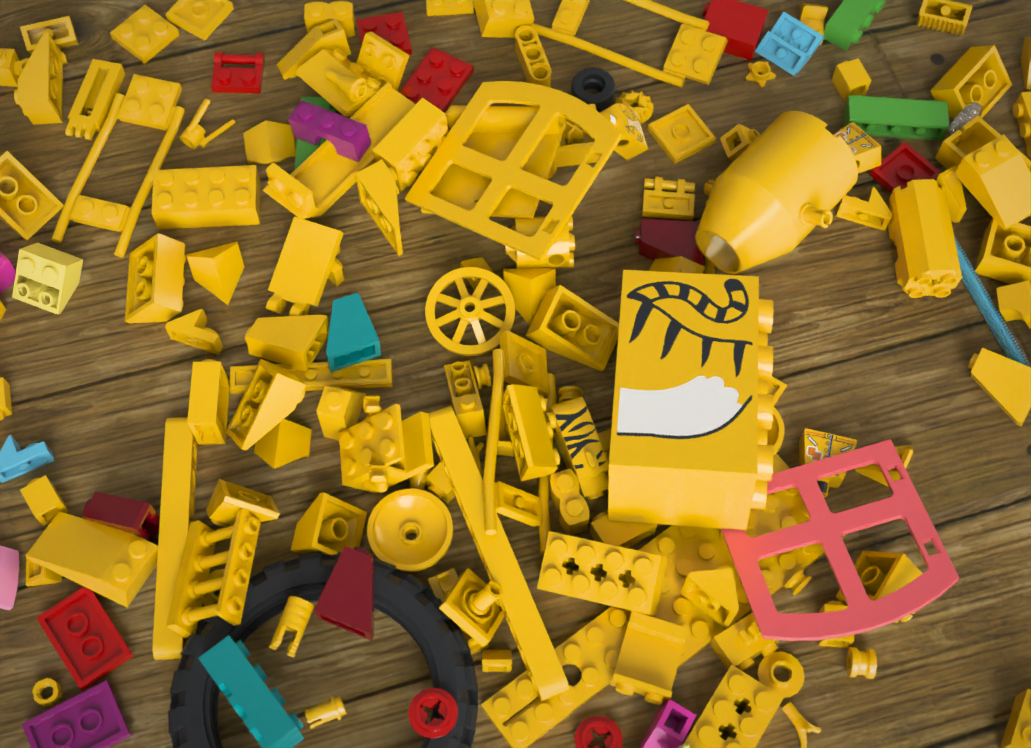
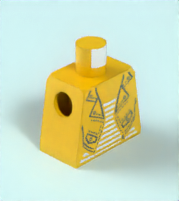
M616 103L600 112L622 136L614 149L615 152L626 160H630L648 150L635 108Z

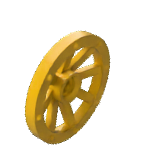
M464 267L445 274L434 284L427 297L425 316L430 333L443 348L461 356H479L489 353L500 346L499 335L506 330L511 332L515 320V303L510 289L496 274L478 267ZM463 279H480L472 296L468 294ZM455 282L461 299L458 300L441 293L446 287ZM488 283L494 286L501 294V296L480 301ZM437 302L457 308V310L438 319L435 318ZM505 304V320L502 321L483 311V309ZM471 305L475 309L472 312H467L465 308ZM459 318L460 322L454 337L450 340L442 333L439 327ZM480 319L500 329L488 341L485 340L479 323ZM468 324L472 325L478 345L460 344Z

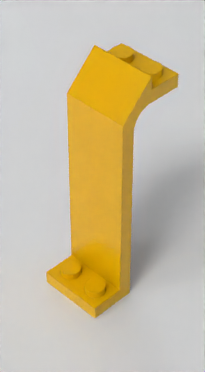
M387 82L350 117L352 120L366 124L372 143L360 162L338 155L333 144L326 140L290 175L275 163H272L266 169L269 185L262 191L300 219L322 216L356 183L355 173L376 163L373 149L416 104L393 89L392 85Z

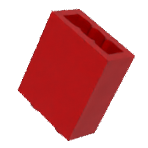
M712 0L711 3L706 2L702 15L705 17L704 20L709 21L706 32L727 38L724 53L752 61L769 10L737 0Z

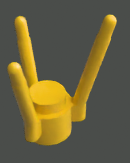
M204 99L189 126L180 135V140L194 150L198 146L205 148L211 140L235 124V120L232 119L207 137H204L206 132L198 123L210 104L209 99Z

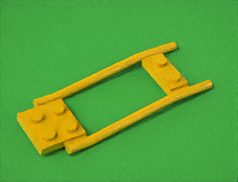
M562 0L552 23V29L535 23L531 26L538 35L571 45L681 88L685 83V78L709 85L727 44L726 37L706 32L709 21L684 14L651 0L624 1L683 23L664 64L663 71L574 37L590 0Z
M134 74L126 96L116 93L108 116L67 196L51 238L52 241L62 243L69 221L73 220L77 223L121 232L114 254L118 257L125 256L139 214L153 186L154 170L161 169L185 113L184 108L176 106L182 91L179 83ZM117 119L166 131L131 208L126 205L80 195Z
M506 330L499 335L500 349L493 350L494 377L483 476L485 534L494 535L497 533L496 512L533 527L539 526L541 555H544L550 531L548 501L551 475L539 477L538 497L500 481L495 483L494 480L504 381L509 384L537 387L538 394L548 399V413L549 406L555 405L557 400L555 375L548 374L545 348ZM550 438L553 448V438Z

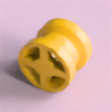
M850 647L846 660L848 677L855 678L857 675H864L867 679H873L877 667L875 650L859 651L857 648Z

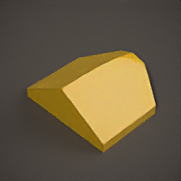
M265 120L243 133L246 157L249 164H253V162L261 164L275 163L290 156H296V145L291 125Z

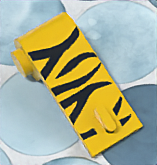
M580 396L549 406V412L545 414L546 420L550 422L552 429L554 428L557 433H561L578 481L609 471V462L583 397Z

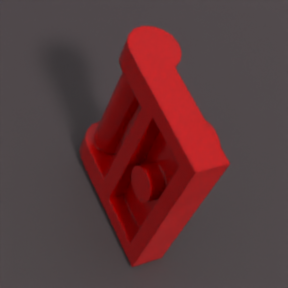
M215 51L211 81L212 92L261 94L265 65L264 53L241 55L224 54L222 51ZM224 64L255 65V68L224 67Z

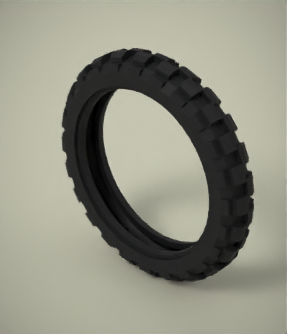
M321 552L300 555V558L286 562L281 560L263 567V571L249 579L242 619L239 625L234 626L219 616L202 619L196 634H190L181 652L182 658L178 669L174 671L170 689L171 704L168 711L169 734L171 735L173 748H223L220 740L217 715L220 688L198 658L227 636H230L235 643L241 640L244 644L249 636L260 626L284 611L289 596L298 597L308 602L318 601L341 552L333 554V556L322 555ZM379 559L373 560L375 565L374 609L392 618L410 634L425 657L430 670L433 688H439L448 692L457 704L458 717L455 727L446 736L435 739L425 737L421 748H471L476 732L478 686L470 648L462 630L439 609L442 604L441 599H438L425 584L411 574L407 575L400 570H396L395 565ZM440 702L432 709L430 722L434 718L444 721L438 712Z

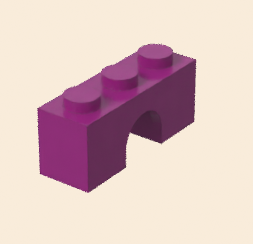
M302 100L288 118L295 138L315 146L321 138H325L333 144L338 155L356 162H360L372 144L366 124Z

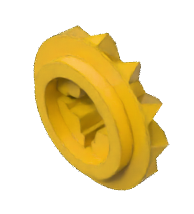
M633 89L629 93L622 92L621 96L616 98L615 104L621 103L630 106L637 102L638 107H635L640 124L646 122L653 113L654 104H652L650 96H645L643 91L636 93Z

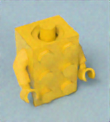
M364 396L363 409L365 413H368L367 417L339 433L342 485L373 493H383L389 487L433 467L434 460L429 414L420 411L402 421L399 404H394L382 411L379 405L380 396Z

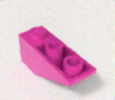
M672 700L663 702L638 748H677L681 746L696 715Z

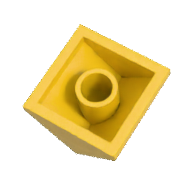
M733 568L694 571L688 574L680 594L725 629L729 628L739 611Z

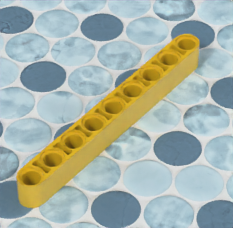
M188 417L167 418L165 423L153 628V656L155 660L181 659V652L188 638L166 627L191 522H194L198 443L187 424Z

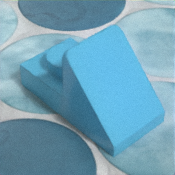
M9 435L0 451L1 483L55 461L52 451L44 441L29 444L25 449L21 450L12 435Z

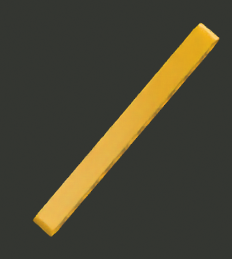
M447 406L430 412L428 414L431 439L490 581L497 582L503 589V595L498 601L540 701L563 693L569 690L566 676L497 512V533L494 535L485 534L483 479L453 408Z

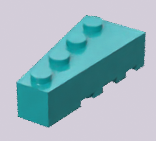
M227 636L198 658L262 748H293L304 739L299 731L304 727L294 712L288 715L282 708L286 701L276 688H273L271 691L264 683L268 679L267 675L258 663L252 667L246 659L251 654L241 640L235 643L230 636Z

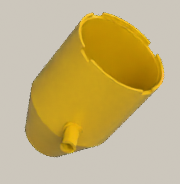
M787 111L779 115L715 181L708 180V183H705L704 193L709 198L695 235L697 246L704 257L721 271L737 274L790 253L816 225L827 228L833 219L831 210L851 190L858 178L856 160L842 137L839 136L836 139L825 129L828 124L808 113Z

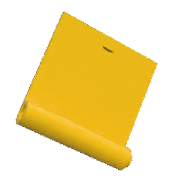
M452 105L446 111L447 125L450 130L467 105ZM489 106L464 143V146L497 160H506L540 107ZM560 115L555 118L522 170L547 180L565 129V117ZM451 164L431 194L466 210H472L492 179L459 165ZM511 188L506 192L491 217L533 219L540 199ZM421 208L422 213L434 214Z

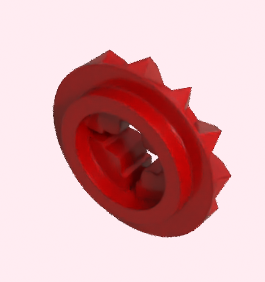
M428 688L419 692L412 699L408 709L411 727L420 736L431 739L446 736L455 727L458 717V708L454 698L448 692L439 688ZM440 702L438 712L444 721L434 718L432 722L426 725L428 714L422 707L432 710Z
M589 717L576 730L574 740L576 748H588L593 741L591 730L599 737L609 734L603 742L605 748H622L623 737L621 730L613 720L607 717Z

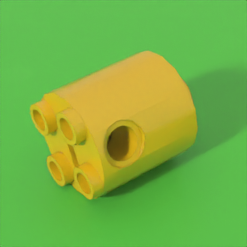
M572 216L542 262L508 246H505L506 255H509L516 262L517 269L573 268L574 254L570 251L575 250L574 235L569 233V231H573ZM533 217V219L515 218V224L511 229L525 236L532 237L546 217ZM552 220L545 232L550 234L557 222Z

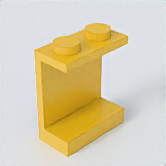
M632 611L610 685L615 686L617 692L632 696L633 693L643 695L646 701L653 704L662 705V702L670 700L673 692L671 690L683 646L688 637L689 628Z

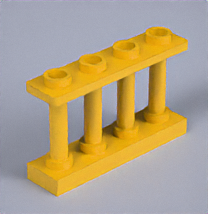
M243 508L237 511L235 525L215 531L199 520L190 523L166 627L185 638H189L190 634H196L198 621L219 616L234 626L241 623L261 524L258 518ZM232 538L228 551L213 555L216 542ZM226 563L223 577L208 580L211 567ZM220 590L218 603L202 607L205 593Z

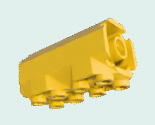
M934 179L907 182V188L902 190L900 186L894 188L889 198L892 217L888 224L890 239L894 241L898 252V259L895 263L897 283L902 286V290L909 294L911 298L922 296L946 297L951 294V289L957 287L962 275L945 187L942 185L938 187V182Z

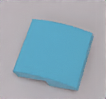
M783 12L771 32L768 31L755 52L791 75L796 76L825 37L786 12Z

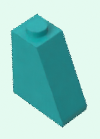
M359 293L333 300L326 348L330 372L381 356L379 338Z

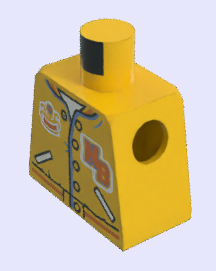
M854 122L833 135L836 139L841 136L850 148L856 160L858 174L881 165V145Z
M805 428L799 440V466L855 450L857 440ZM847 471L817 481L824 498L828 496L829 486L834 488L840 486Z

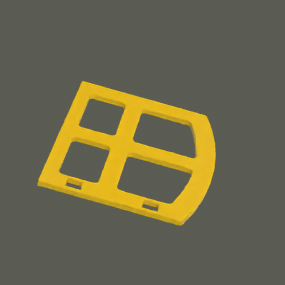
M483 82L404 199L413 205L542 262L622 136L593 107L560 90L526 82ZM492 103H514L540 107L506 160L500 161L464 146V143ZM560 115L575 123L595 140V143L571 180L565 186L522 170L555 118ZM594 155L600 156L594 167H591L589 163ZM451 164L459 165L492 179L472 210H466L431 194ZM511 188L553 205L543 223L532 237L525 236L489 220L506 192ZM552 220L557 222L550 234L545 232Z

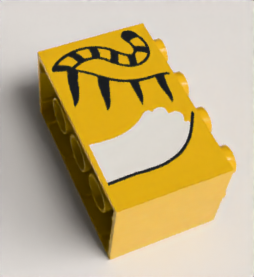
M623 270L609 455L608 521L747 530L750 509H765L767 481H771L773 471V445H767V429L771 430L773 420V395L767 394V380H771L773 371V346H768L767 334L772 331L773 300L759 299V276Z

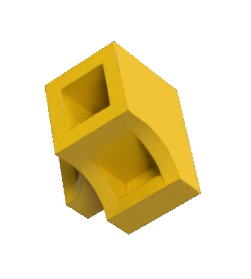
M1029 280L996 288L999 310L1005 321L1023 320L1030 329L1031 284Z

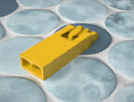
M97 59L92 60L68 115L67 136H73L75 133L77 138L85 136V139L92 140L95 131L100 132L125 76L122 64Z

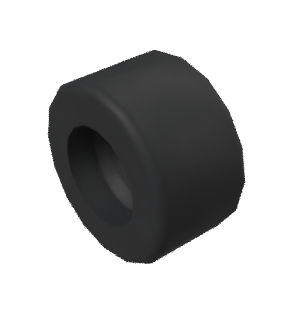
M592 67L585 68L574 76L571 85V96L580 99L586 104H595L596 110L599 113L613 104L615 82L608 72ZM595 89L600 91V93L590 94L586 90Z

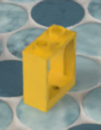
M212 359L193 362L187 424L198 445L226 444L230 383L222 363Z

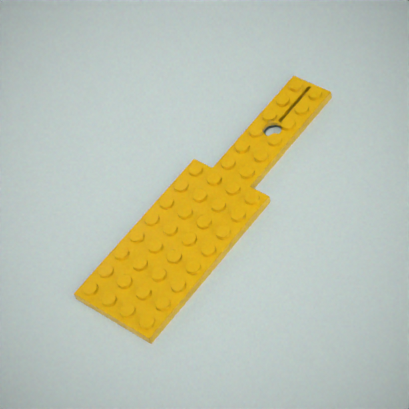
M777 453L773 456L772 474L790 469ZM791 487L767 494L765 509L751 508L747 530H745L747 536L754 538L808 522L810 518L798 490ZM672 525L638 550L668 557L657 614L648 616L689 628L678 668L710 644L714 636L725 630L724 627L680 594L690 572L733 568L739 611L730 626L752 611L720 528ZM814 543L760 559L758 564L770 595L783 587L800 568L806 569L825 554L822 546ZM631 571L630 575H626L628 586L630 583H635V577L631 576ZM611 606L554 649L561 667L571 664L576 666L581 672L580 682L575 686L569 685V690L540 701L526 670L481 704V708L511 748H527L611 683L631 610Z

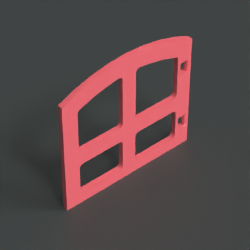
M891 439L772 474L771 481H767V494L791 487L796 488L809 515L810 520L808 522L754 538L748 537L745 530L720 528L760 634L764 639L786 641L824 640L871 631L896 622L920 610L940 597L959 580V576ZM869 464H877L893 496L839 513H832L827 506L817 481ZM896 468L901 479L892 481L888 470ZM896 519H903L928 570L895 592L876 601L870 600L842 536ZM932 541L938 554L929 556L923 544ZM814 543L820 544L846 601L847 609L824 613H779L775 608L758 561Z

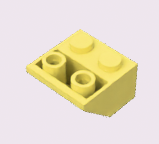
M40 243L19 249L12 298L57 315L61 314L79 285L83 259Z

